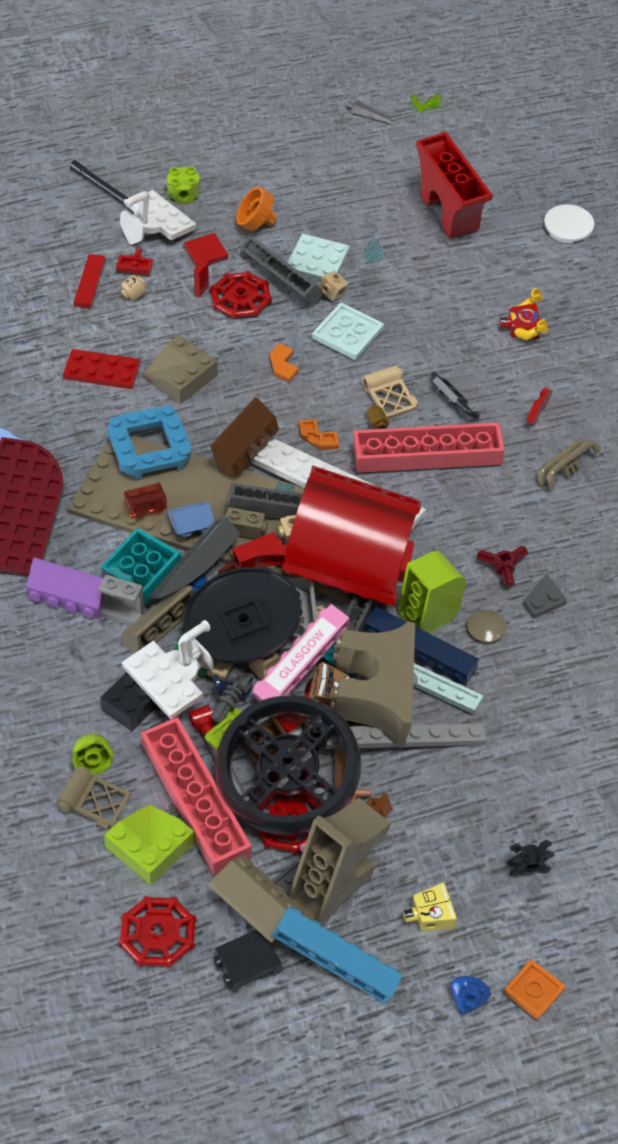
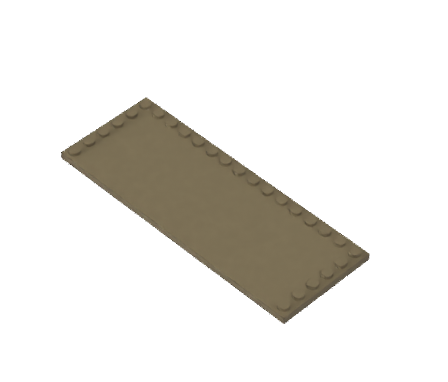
M129 434L137 455L170 448V446ZM107 440L68 506L67 511L69 514L128 533H132L136 528H139L171 547L188 551L204 532H199V530L192 531V535L181 537V534H175L167 510L206 502L211 504L215 520L226 515V498L231 483L303 494L304 488L247 470H243L234 478L218 471L215 460L191 453V459L181 470H177L175 466L143 473L142 479H135V476L128 475L125 472L121 473L111 441ZM265 517L268 526L266 533H263L262 536L274 532L276 537L280 538L278 534L280 518ZM238 536L236 543L228 547L224 557L217 561L236 567L232 560V548L254 539ZM281 537L280 539L282 540L283 545H284V544H285L284 539H283V537ZM283 566L259 567L275 571L286 578L303 577L297 574H288L285 570H282ZM313 581L314 593L349 603L353 592L346 593L340 588L328 587L322 582Z

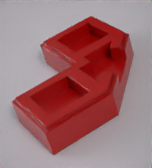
M543 388L541 390L539 399L535 400L531 407L527 422L537 423L542 408L548 405L553 392L552 389Z

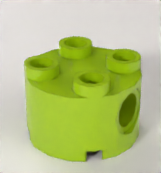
M172 167L167 175V194L169 199H174L175 203L189 204L194 202L196 197L197 199L199 198L200 177L194 167Z

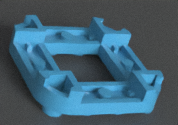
M172 406L155 407L110 418L108 440L111 441L119 463V470L122 474L125 472L128 475L135 476V479H142L143 473L175 466L177 470H181L191 459L190 442L180 417L173 410ZM160 426L161 430L165 432L170 448L137 455L128 432Z

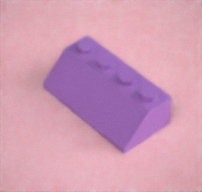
M38 558L33 559L26 586L28 598L36 602L40 601L49 604L52 607L66 609L72 613L76 612L88 618L99 620L101 618V611L105 605L104 593L99 592V587L104 578Z

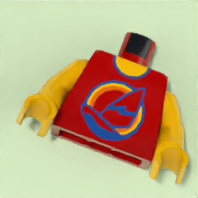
M538 288L532 290L531 298L528 297L521 304L511 307L508 317H500V328H510L512 337L528 341L530 339H539L540 332L543 334L547 333L548 323L545 319L540 320L537 303H534L535 301L540 302L543 299Z

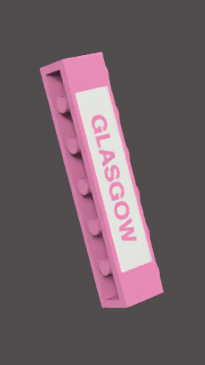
M332 604L328 608H324L320 612L319 618L314 623L312 622L308 625L303 636L298 637L294 641L293 647L281 655L280 661L276 666L269 668L266 673L267 676L254 685L252 691L254 698L260 701L273 696L289 695L335 644L337 637H341L342 630H347L351 626L349 617Z

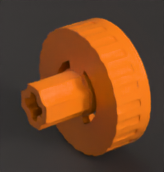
M260 186L251 189L238 207L236 214L237 224L248 231H255L263 223L270 227L274 225L277 220V214L271 211L274 203L273 195Z

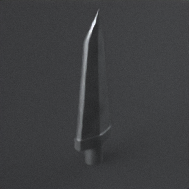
M358 100L355 104L349 101L346 104L347 108L352 109L351 114L395 125L390 117Z

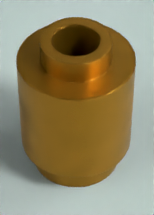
M373 405L367 409V418L372 429H387L389 420L383 408L379 405Z

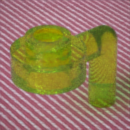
M436 93L421 104L416 94L410 96L419 112L431 106L433 108L438 106L442 99L440 94Z

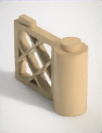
M396 365L362 376L363 387L367 393H370L376 405H379L383 410L385 405L395 408L390 413H386L384 410L388 419L416 410L419 404L416 397L410 395L401 379L403 372ZM400 386L402 393L393 392L392 388ZM382 392L387 394L384 400L378 398L376 393ZM389 395L399 398L397 404L387 401ZM401 399L409 402L410 406L404 407L399 405Z

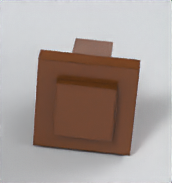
M385 793L380 798L370 797L367 802L370 807L385 818L393 809Z

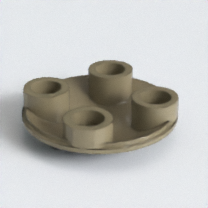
M480 610L469 617L467 630L481 644L489 645L504 635L506 623L498 613L491 610Z

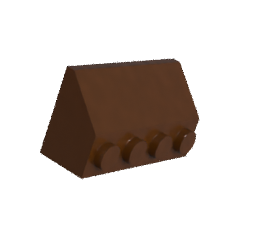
M254 397L211 444L218 471L234 478L245 469L279 430L276 416L258 398Z

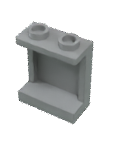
M105 575L99 587V592L104 593L105 605L101 611V617L131 626L137 621L139 616L145 613L142 585Z

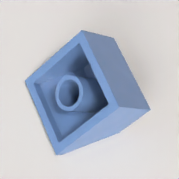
M199 502L167 510L175 534H181V537L192 535V531L196 530L205 532L214 522L210 503Z

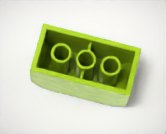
M441 551L430 552L407 563L397 614L404 621L414 622L416 627L428 633L437 630L451 622L457 615L466 579Z

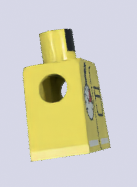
M445 883L415 894L412 899L413 908L403 910L405 922L417 920L421 931L454 929L456 926L457 918Z

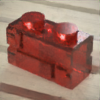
M160 482L124 491V504L130 518L143 517L145 514L158 513L167 509V498Z

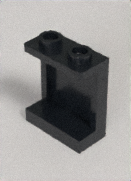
M257 929L215 948L214 964L218 970H222L224 974L222 976L227 988L231 987L233 993L238 992V986L272 972L273 976L282 972V963L271 942Z

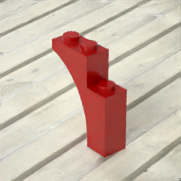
M274 532L232 548V560L237 568L283 566L287 544L283 545L282 540L277 538Z

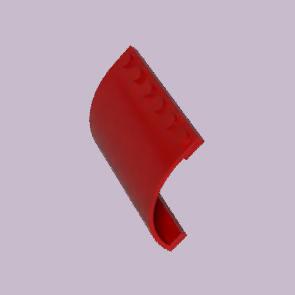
M312 465L292 526L282 570L291 575L303 576L309 581L316 580L322 582L328 587L340 588L346 593L353 592L359 594L362 598L377 600L383 605L390 604L394 606L397 600L396 587L403 555L416 514H419L421 509V501Z

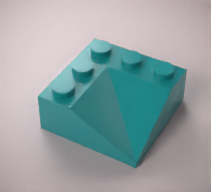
M136 528L100 568L109 576L142 585L144 604L148 606L154 600H150L148 596L180 561L182 556L176 549Z

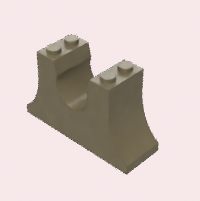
M406 622L395 630L380 633L343 629L341 637H337L336 649L333 652V661H336L337 670L346 673H357L363 675L368 680L340 679L338 687H334L330 707L342 716L345 721L363 723L381 730L391 737L397 745H405L412 724L415 623Z
M359 797L334 815L329 817H321L319 815L313 820L288 895L292 900L298 902L305 911L303 916L319 922L322 927L334 911L350 895L371 879L375 865L365 856L386 838L391 825L385 817Z

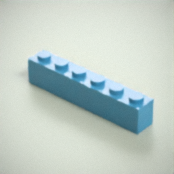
M288 907L271 935L384 1004L392 998L403 976L394 967L386 966L376 956L366 954L356 944L346 942L341 939L339 934L326 930L319 922L306 918L297 909Z

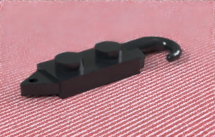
M433 371L431 376L434 379L433 382L437 385L436 389L440 393L445 394L451 404L457 405L468 416L479 419L480 414L470 409L467 403L468 400L446 378H442Z

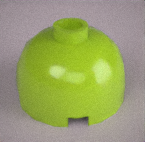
M90 733L83 735L76 741L72 751V762L75 768L78 766L84 767L93 775L103 773L110 768L114 754L110 742L105 737Z

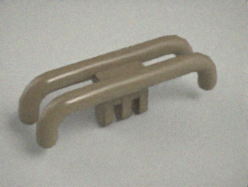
M583 439L574 441L539 469L537 475L539 485L545 486V474L548 470L547 482L551 488L556 485L554 477L558 471L561 470L564 478L568 479L580 469L577 460L579 455L584 451L589 452L591 448L594 453L600 452L598 443L593 440L585 441Z

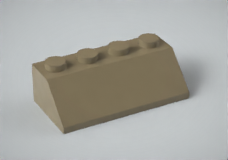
M184 586L165 596L158 603L153 604L148 612L139 616L134 624L124 629L122 633L123 646L135 654L152 641L155 643L159 642L184 620L187 604L193 596V588L191 586Z
M243 855L231 860L208 884L209 887L271 943L277 940L271 935L288 907L297 909L302 914L305 912L298 902L292 900L284 893L280 886L274 884L264 872L260 871L252 864L250 859Z

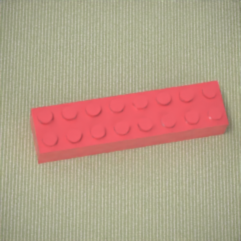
M499 423L354 430L353 436L357 473L502 465L504 446Z
M176 717L141 732L143 749L184 823L194 831L195 843L213 875L218 874L231 860L240 855L251 859L252 846L223 799L217 784L179 718Z

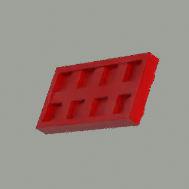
M71 349L63 372V379L133 390L141 360Z

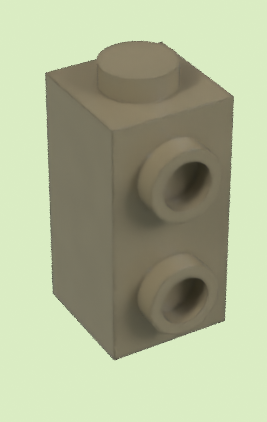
M228 507L225 517L240 532L239 536L257 539L262 537L263 533H266L268 522L265 521L264 513Z

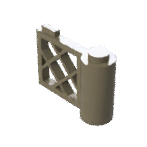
M78 766L73 771L56 803L62 812H77L96 821V826L107 830L108 827L112 828L115 825L131 793L94 776L88 769ZM95 783L102 786L105 792L94 795L92 789ZM119 794L124 796L122 802L113 804L110 795ZM107 797L110 805L99 808L96 799ZM93 801L96 809L88 811L83 809L82 806L86 802ZM112 809L114 816L109 821L102 817L101 812Z

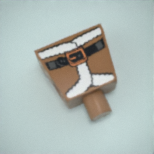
M321 662L313 671L309 698L320 701L330 707L334 687H338L340 679L350 678L349 675Z

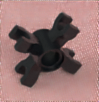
M544 840L538 847L533 844L522 847L517 843L510 846V850L516 853V856L512 857L513 859L507 861L508 865L515 866L509 872L510 876L517 877L523 870L528 873L539 870L544 874L551 871V867L545 864V861L549 860L548 858L555 856L554 852L546 851L548 847L552 846L551 841Z

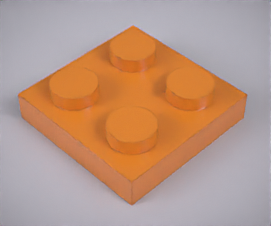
M531 959L505 987L503 993L539 1020L564 992L566 986Z

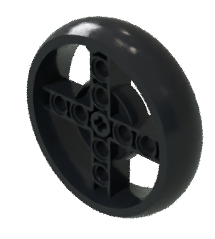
M273 696L250 705L229 724L223 733L217 749L215 760L216 780L226 804L239 819L249 826L272 835H302L310 832L313 820L319 815L321 817H329L349 805L357 790L361 776V753L350 726L331 707L305 696ZM279 716H302L314 720L299 736L283 734L273 737L258 725L263 721ZM313 733L321 734L318 738H314L311 735ZM333 734L342 745L346 761L345 775L338 790L318 774L319 757L317 751ZM260 736L262 740L256 742L253 741V738ZM240 740L259 755L257 761L259 778L242 796L235 787L231 773L233 753ZM301 747L307 748V751L303 753L297 750ZM271 749L278 750V752L273 755L268 753V751ZM301 775L309 776V778L304 781L299 779ZM271 777L279 778L277 782L269 781ZM317 788H323L325 790L321 794H317L314 792ZM260 791L265 793L263 797L255 796ZM303 792L320 806L310 812L294 816H279L261 811L276 794L296 795Z

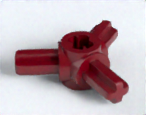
M520 546L512 552L504 550L497 552V554L479 550L477 560L492 564V568L502 576L504 586L511 588L515 585L513 577L514 567L517 565V561L528 555V551L525 546Z

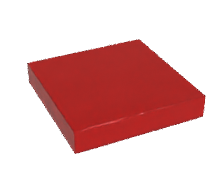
M215 233L184 242V248L196 267L203 260L210 265L228 259V253Z

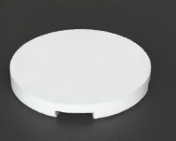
M565 204L553 207L547 212L544 219V227L553 239L562 243L573 244L575 241H585L591 236L594 229V219L587 210L579 206Z

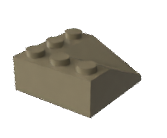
M179 334L164 346L143 373V378L181 405L218 376L217 360Z

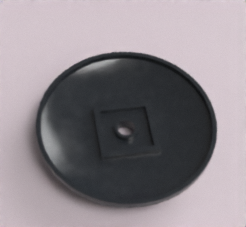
M259 567L232 569L211 578L193 594L185 610L184 629L187 633L206 620L210 625V631L203 632L195 639L208 651L212 660L229 664L256 661L276 652L293 636L301 619L300 597L294 585L286 577L275 571ZM244 618L249 619L247 622H240V620Z

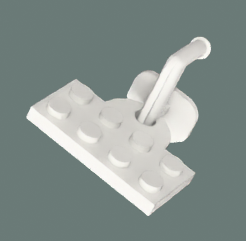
M153 190L149 192L143 191L128 199H124L125 205L134 211L133 215L127 210L122 211L120 214V225L130 245L142 241L144 233L154 234L160 232L169 240H173L196 229L197 224Z
M206 620L181 636L178 642L179 650L165 653L152 641L121 662L125 671L171 720L203 698V693L193 681L197 678L200 669H213V660L210 654L195 639L203 632L210 631V625Z

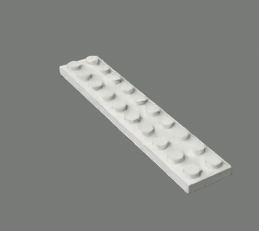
M271 438L266 446L258 452L256 457L250 461V463L305 488L312 465L371 484L274 438ZM421 507L419 514H416L412 529L426 515L425 508Z

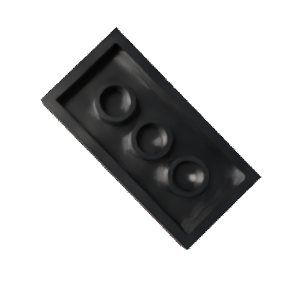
M127 672L100 697L102 711L131 732L158 707Z

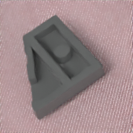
M545 574L526 597L523 606L531 617L535 619L566 605L567 600L549 575Z

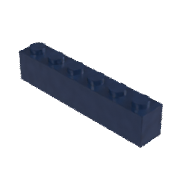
M375 607L364 622V632L380 633L392 631L403 626L406 621ZM415 626L414 660L420 665L433 669L438 674L449 677L455 683L466 686L477 671L479 658Z

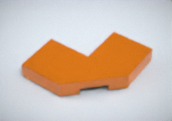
M278 343L269 353L274 376L290 383L299 372L298 367L287 362L294 354V350Z
M317 419L298 421L301 439L321 451L339 449L337 431L319 433Z

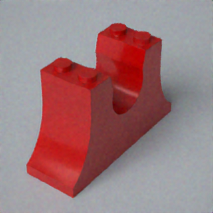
M447 132L417 140L416 147L421 165L420 197L427 207L442 203V228L449 238H453L480 229L484 204L493 199V194Z

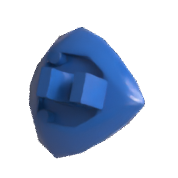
M459 976L451 982L453 997L463 1014L479 1008L491 996L490 988L479 978Z

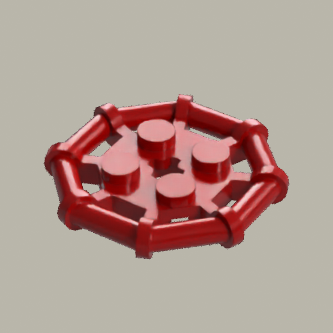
M250 271L233 274L224 273L223 277L215 285H211L209 289L212 295V307L231 316V319L247 316L257 317L273 300L269 291V282L251 274ZM262 289L263 294L259 293L258 290ZM221 293L224 297L219 299L218 294ZM258 300L261 301L257 306L254 305ZM224 304H228V305L232 306L233 309L228 308V307L225 306Z
M303 793L301 801L288 799L287 795H282L283 799L276 801L274 805L268 803L261 811L266 809L269 811V814L294 816L309 812L306 806L307 802L311 804L314 810L320 806ZM276 794L272 800L280 797L281 794ZM255 829L264 842V847L267 849L274 848L293 852V854H298L301 845L308 838L306 837L296 843L300 835L269 836L268 833ZM277 839L288 840L291 843L277 841Z
M144 896L143 900L121 915V935L118 944L137 962V966H167L171 968L187 952L194 950L196 946L194 944L197 918L175 896L173 898ZM152 906H166L167 908L154 909ZM145 908L148 909V911L143 917H135ZM175 909L182 916V919L178 920L177 917L175 918L172 915V910ZM133 923L136 925L135 934L129 936L130 924ZM185 925L187 926L186 938L180 936V927ZM159 926L163 931L162 933L155 934L152 932V930H156V927ZM137 941L140 944L141 948L144 949L142 953H140L131 943ZM179 943L182 945L175 952L169 955L168 951L173 949L175 944ZM149 952H162L164 954V957L147 956Z

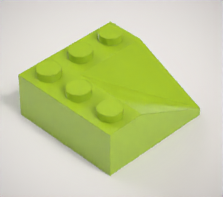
M150 804L117 822L104 835L105 848L150 885L195 844L194 831L179 818Z

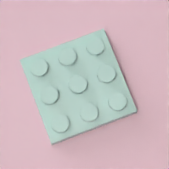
M302 233L288 263L306 277L320 281L323 275L333 271L339 274L349 253L350 246Z
M340 302L312 333V339L356 360L384 329V323Z

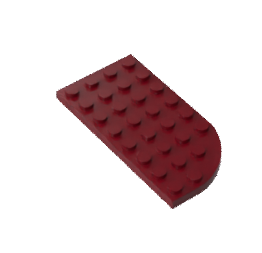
M1 437L0 572L29 576L33 559L44 560L63 494L64 481L57 460L48 450L31 441Z

